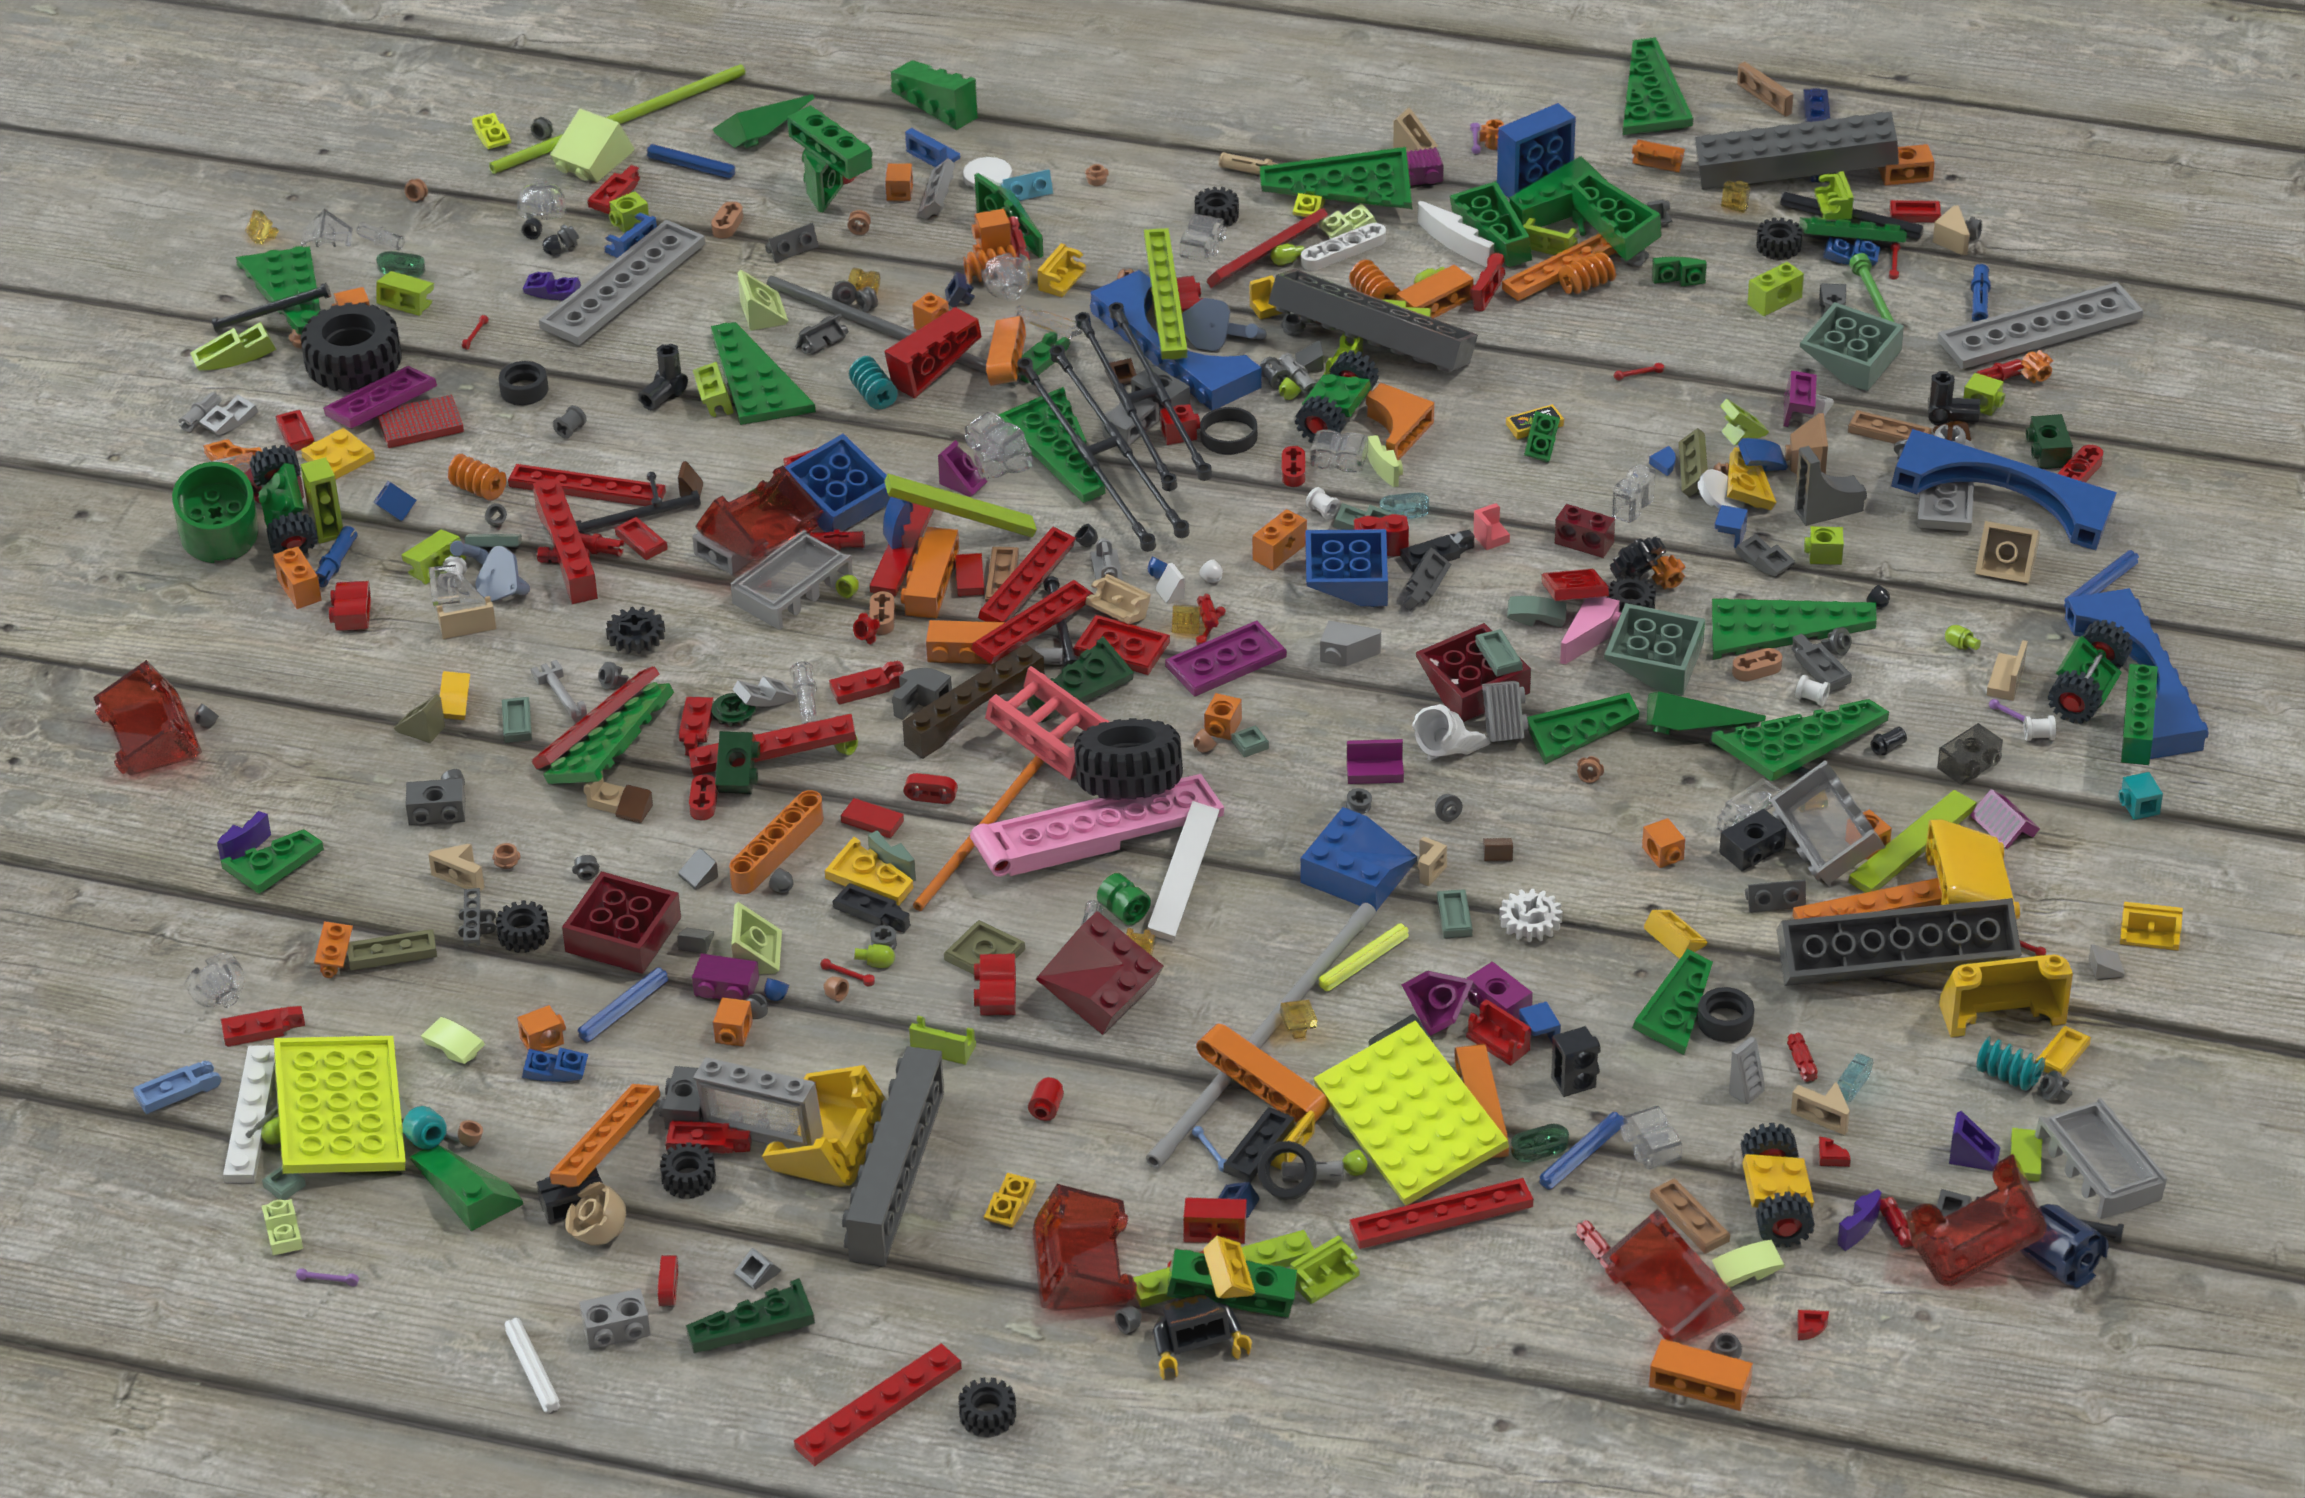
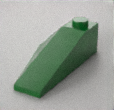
M811 94L737 112L712 128L713 132L735 148L745 146L746 149L759 144V139L786 121L787 116L799 111L811 102L814 96Z
M980 173L974 174L976 214L1004 209L1008 218L1012 216L1017 217L1020 224L1018 229L1022 231L1026 249L1037 257L1042 258L1044 256L1043 236L1015 194Z
M1659 691L1649 693L1647 699L1646 725L1653 726V732L1666 735L1670 734V730L1679 731L1763 722L1766 719V715Z
M440 1145L427 1150L423 1149L410 1156L412 1163L470 1231L524 1205L521 1197L507 1182Z

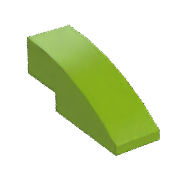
M260 322L240 334L233 328L190 352L197 369L200 371L237 366L261 358L277 349L270 335Z

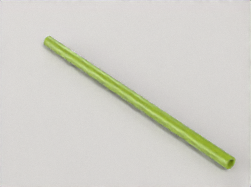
M739 64L605 118L616 121L619 124L628 122L742 77L746 74L745 68L742 64ZM563 134L490 162L491 172L496 174L552 152Z

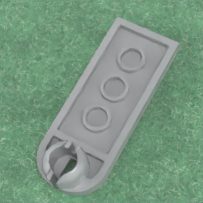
M1946 424L1940 426L1935 431L1934 436L1947 439L1948 426ZM1957 425L1953 426L1952 441L1975 448L1966 439L1964 430ZM1974 482L1945 483L1921 491L1919 493L1917 527L1971 531Z

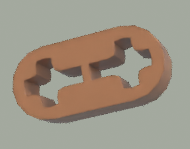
M731 201L724 203L711 222L713 236L725 239L735 233L743 220V207L740 203Z
M877 592L870 598L869 617L878 619L880 622L877 635L891 633L894 629L895 602L894 596L889 592Z
M1773 648L1740 655L1733 660V677L1739 681L1746 682L1776 674L1782 668L1783 656L1780 651Z

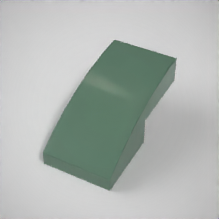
M1342 503L1333 527L1342 530H1354V519L1364 516L1382 518L1394 513L1369 505L1366 512Z
M1512 596L1508 600L1507 618L1531 627L1537 619L1562 628L1566 621V603L1538 596Z
M878 830L868 834L869 849L875 851L881 861L885 864L891 863L913 881H916L915 859L902 843L891 847Z

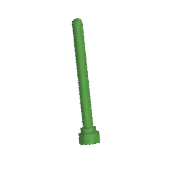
M1864 253L1854 255L1849 261L1853 273L1861 276L1881 318L1894 322L1870 273L1872 264L1868 256Z

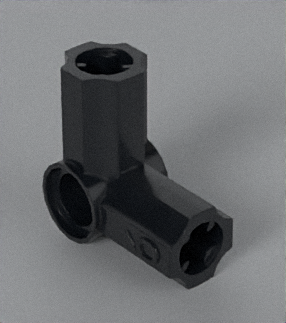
M662 344L656 349L659 369L655 374L654 381L638 393V400L647 410L652 411L672 394L680 396L687 388L688 377L681 373L678 346L675 344Z
M1938 371L1932 375L1930 396L1928 398L1929 421L1936 426L1950 421L1978 422L1980 417V399L1953 398L1955 377L1949 374L1948 371Z

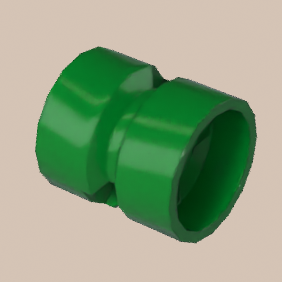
M1114 873L1108 876L1097 891L1098 903L1112 912L1114 916L1126 925H1134L1142 920L1151 905L1150 896L1139 887H1135L1134 883L1121 873Z

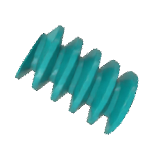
M863 356L853 362L848 373L849 379L868 405L878 410L891 406L897 399L898 390L875 359L871 356Z
M1987 1037L1977 1056L1976 1068L1979 1072L1984 1073L1987 1071L1991 1077L1998 1075L1999 1080L2003 1082L2009 1080L2012 1086L2020 1084V1088L2024 1091L2031 1089V1087L2037 1084L2045 1066V1058L2041 1057L2035 1064V1054L2030 1053L2026 1059H2023L2024 1049L2019 1048L2015 1054H2012V1044H2008L2002 1050V1040L1998 1039L1994 1045H1990L1991 1037Z

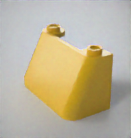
M1943 819L1929 820L1925 858L1927 866L1935 865L1942 891L1941 905L2013 898L2003 861V842H1998L1995 836ZM2013 898L2016 919H2019L2020 905L2018 901L2014 902Z
M2056 954L1957 966L1945 984L1939 1000V1006L1950 1037L1965 1036L1966 1025L1968 1023L1976 1024V1013L2030 1007L2033 1017H2039L2040 1013L2050 1018L2052 1026L2066 1024L2073 972L2068 961Z
M865 1065L807 1073L804 1080L813 1081L816 1085L823 1135L820 1139H816L812 1146L788 1149L780 1141L769 1143L762 1158L772 1171L837 1187L853 1184L858 1175L860 1165H863L866 1160L868 1143H873L874 1125L876 1121H881V1107L883 1100H886ZM799 1125V1127H798V1135H797V1136H801V1137H802V1135H801V1129H800V1125Z

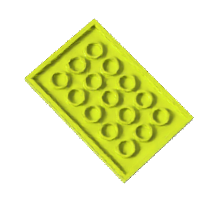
M1416 1020L1313 1078L1316 1087L1326 1095L1330 1106L1405 1206L1509 1148L1507 1138Z
M394 1037L274 1038L283 1174L405 1171L406 1161Z

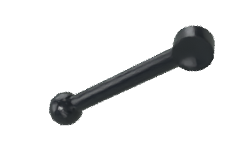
M650 471L647 473L646 478L651 484L653 494L652 506L660 507L662 506V499L658 497L655 483L657 475L655 472Z

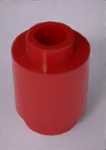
M1046 1077L1036 1084L1028 1104V1110L1033 1117L1042 1121H1049L1056 1117L1064 1096L1061 1082L1055 1078Z

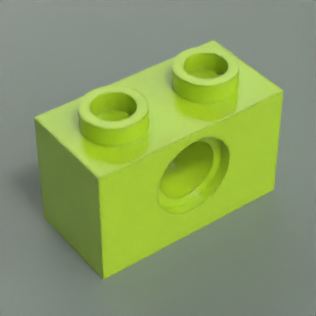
M1785 262L1750 279L1747 305L1765 317L1801 299L1804 273L1789 262Z

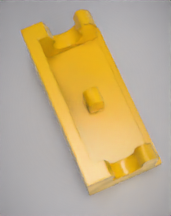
M1061 243L1037 270L1038 290L1063 298L1086 271L1085 264L1073 259V256L1081 258L1083 253L1066 247V244Z
M2124 902L2120 944L2179 951L2183 908Z

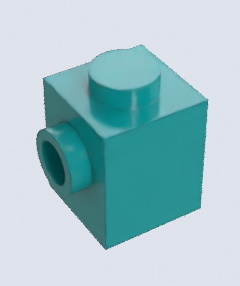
M2150 772L2123 777L2122 788L2118 793L2119 801L2122 806L2127 808L2133 820L2160 815L2163 793Z

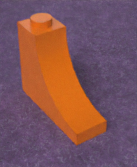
M1380 383L1373 391H1370L1366 397L1367 417L1379 422L1390 433L1389 438L1386 440V450H1394L1397 460H1400L1434 423L1433 401Z

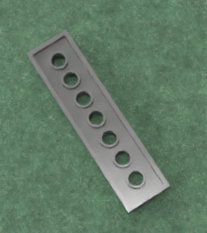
M665 220L539 320L540 329L580 345L704 246L705 236Z
M2117 282L1938 332L1937 341L1961 369H1965L2142 319L2143 309Z

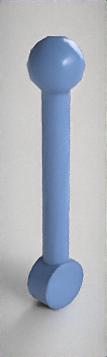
M1195 1126L1192 1130L1193 1136L1202 1141L1218 1162V1169L1224 1172L1223 1164L1227 1159H1223L1203 1134V1128Z

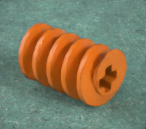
M1007 245L1006 251L1001 246L997 247L996 254L992 248L987 249L986 255L983 250H978L976 256L971 251L968 252L967 258L965 256L963 258L964 270L969 284H972L973 276H976L978 281L982 282L983 274H986L990 281L994 272L999 279L1002 278V271H1005L1008 277H1011L1012 269H1015L1018 273L1017 257L1012 245Z
M1603 252L1581 258L1578 261L1571 262L1569 265H1562L1558 272L1560 284L1566 294H1570L1572 291L1575 294H1579L1582 289L1587 291L1590 289V286L1595 288L1599 283L1606 284L1607 279L1609 281L1616 279L1613 262Z
M1371 260L1359 261L1350 272L1349 282L1356 291L1381 300H1396V293L1400 292V289Z
M462 453L457 454L449 465L448 479L455 487L467 490L486 500L497 499L505 489L506 474L505 472H499V469L496 467H491L486 463L483 464L481 461L474 460L472 457H467Z

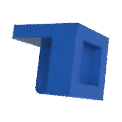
M387 481L373 503L402 521L417 500L390 481Z
M1721 505L1715 521V529H1718V532L1735 535L1734 548H1736L1737 545L1742 543L1746 532L1748 510Z
M1547 1001L1519 1009V1020L1531 1027V1035L1537 1036L1546 1033L1553 1044V1035L1560 1034L1561 1024Z

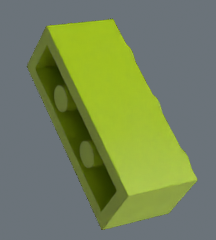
M326 457L300 464L308 514L314 521L317 540L319 544L336 540L343 528L335 475Z

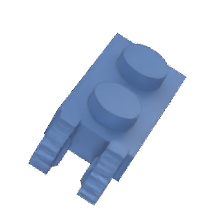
M205 1060L189 1067L187 1065L136 1086L133 1092L145 1114H148L201 1091L208 1092L213 1088L215 1089L222 1081L220 1075L217 1072H213L214 1066L209 1060Z

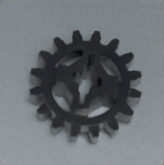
M1657 536L1652 539L1648 537L1644 541L1642 538L1637 539L1618 552L1619 557L1613 559L1614 562L1609 565L1611 567L1610 570L1616 580L1619 577L1624 579L1625 576L1629 575L1630 578L1632 576L1633 578L1635 576L1641 577L1644 573L1652 570V566L1658 565L1656 560L1666 553V547Z
M643 606L639 610L630 607L628 612L621 609L620 615L613 614L611 615L612 621L606 622L607 640H609L611 647L616 646L618 652L626 649V654H630L632 650L636 651L637 654H641V650L651 651V645L659 646V640H664L665 623L662 620L661 614L655 615L654 609L646 612Z

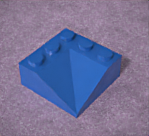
M1559 103L1498 127L1497 183L1508 198L1574 160L1576 117Z
M845 434L839 435L782 468L780 489L824 532H834L835 529H840L841 532L887 506L891 497L888 496L884 482L887 475Z
M1386 529L1305 530L1307 587L1358 606H1388Z
M1342 807L1302 855L1301 883L1359 906L1363 903H1369L1377 911L1417 862V856L1368 816Z

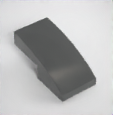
M1757 534L1737 545L1735 553L1747 563L1773 576L1779 575L1795 564V560L1779 545L1776 544L1770 547Z

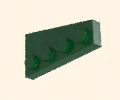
M1102 636L1097 640L1093 648L1090 650L1086 649L1080 654V658L1072 665L1068 664L1062 669L1060 675L1050 680L1080 702L1085 703L1133 680L1134 672L1106 638ZM1035 695L1027 700V705L1033 712L1045 704ZM1054 710L1041 722L1050 720L1060 715V713Z
M800 1278L790 1281V1287L781 1291L773 1288L764 1292V1298L752 1303L748 1299L737 1303V1307L731 1312L726 1313L721 1310L687 1324V1336L693 1353L710 1351L714 1348L739 1344L743 1341L767 1337L776 1333L815 1324L814 1313Z

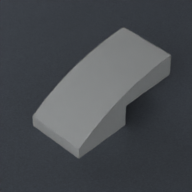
M237 395L224 408L216 405L199 423L216 435H220L248 421L258 412L255 404Z
M765 676L762 677L758 685L738 680L733 688L734 692L746 705L752 706L780 705L794 701L796 698L794 692L784 681Z

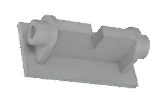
M1101 538L1096 544V551L1090 552L1095 579L1104 578L1106 574H1109L1123 581L1117 549H1112V543L1108 539Z

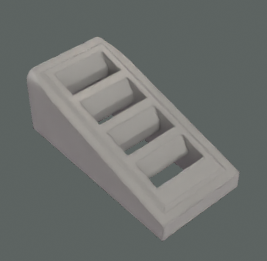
M1749 1037L1732 1051L1729 1094L1744 1104H1749L1764 1092L1765 1089L1757 1039L1754 1037Z

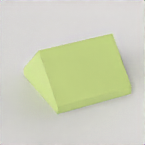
M740 270L738 272L740 302L750 331L785 325L788 319L779 293L743 270Z
M737 902L734 905L731 944L733 958L758 961L759 974H776L780 969L782 930L740 902Z

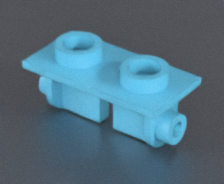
M1050 169L1002 179V186L1014 193L1019 201L1053 194Z

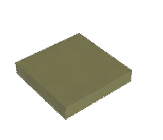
M978 920L944 952V960L974 975V963H980V954H1015L1016 959L1025 950V942Z

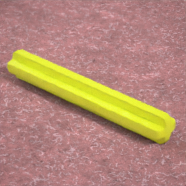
M1398 923L1319 977L1320 988H1323L1325 991L1332 990L1409 937L1408 928L1402 923Z

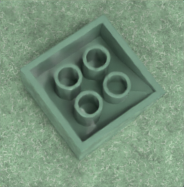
M1834 302L1800 342V347L1845 384L1868 391L1901 352L1904 325Z
M1625 603L1604 654V659L1657 691L1684 696L1704 644L1705 619Z

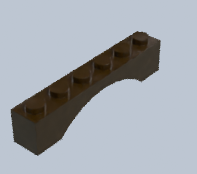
M1024 644L903 720L904 746L922 759L944 746L952 732L972 711L987 702L994 695L1019 693L1024 689L1027 670L1030 666L1045 675L1044 656Z

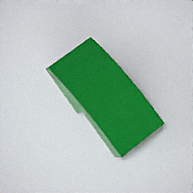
M1690 257L1653 258L1652 280L1654 284L1679 281L1681 287L1706 284L1707 262L1706 260Z
M1535 411L1524 456L1550 462L1560 418Z

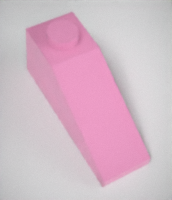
M1607 597L1585 599L1561 642V664L1569 663L1610 638L1621 615V612H1619L1620 601Z

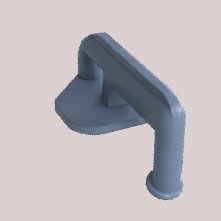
M1203 298L1182 313L1185 334L1194 347L1198 349L1219 350L1225 344L1227 334L1260 340L1267 336L1266 330L1254 323L1248 326L1229 323L1230 308L1221 300Z
M459 540L451 544L450 551L454 556L464 555L472 557L483 565L476 578V590L484 598L490 596L491 602H495L513 594L526 595L530 592L529 584L518 575L516 555L507 548L496 546L488 553L481 547L465 544Z

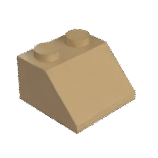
M1985 521L1975 574L2029 584L2039 545V530Z

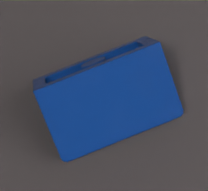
M910 128L905 132L906 152L935 168L947 158L952 162L960 159L959 152L914 128Z

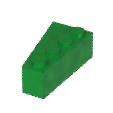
M914 60L891 71V89L893 93L955 130L978 118L976 78L969 77L966 79L959 73L948 74L945 69L935 70L931 65Z
M1579 156L1509 197V203L1522 225H1525L1529 218L1535 219L1533 226L1544 227L1572 217L1573 181L1589 170L1604 180L1606 179L1582 156Z
M1590 170L1572 182L1573 206L1626 262L1662 237L1660 213Z

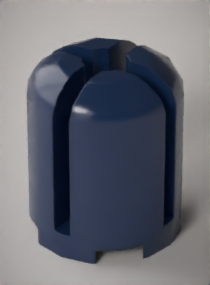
M2044 1204L2039 1206L2037 1210L2034 1209L2023 1221L2018 1234L2019 1249L2027 1259L2064 1284L2073 1285L2075 1288L2087 1285L2096 1277L2093 1271L2101 1257L2106 1259L2108 1255L2109 1245L2107 1238L2055 1204Z

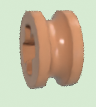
M863 210L853 211L849 216L847 224L849 231L855 235L866 234L870 228L871 217ZM860 220V223L863 222V225H858V222L855 223V221Z

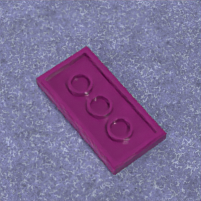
M406 366L325 406L323 409L325 416L352 429L437 387L435 378L410 366Z
M1256 620L1165 659V667L1196 697L1286 658L1287 650Z

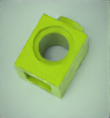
M635 191L610 201V221L623 233L631 230L636 223L642 222L635 218L638 213L649 216L648 203Z
M1974 373L1964 387L1963 398L1980 399V413L1992 416L1995 410L2001 408L2004 403V382Z
M1810 526V537H1805L1804 553H1809L1810 564L1842 565L1844 548L1843 527Z

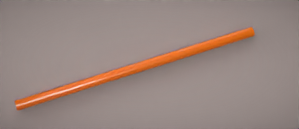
M1035 755L979 824L995 823L1043 765L1044 761ZM970 835L915 900L913 907L917 911H922L975 847Z

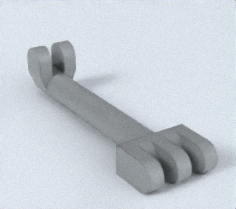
M557 660L551 661L552 669H550L547 663L542 664V673L537 667L531 668V674L537 684L549 683L575 723L587 715L584 701L577 702L576 705L560 682L559 678L564 677L563 668Z

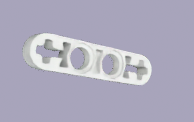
M1371 223L1308 247L1301 252V266L1305 270L1316 271L1378 247L1386 241V228L1382 224Z

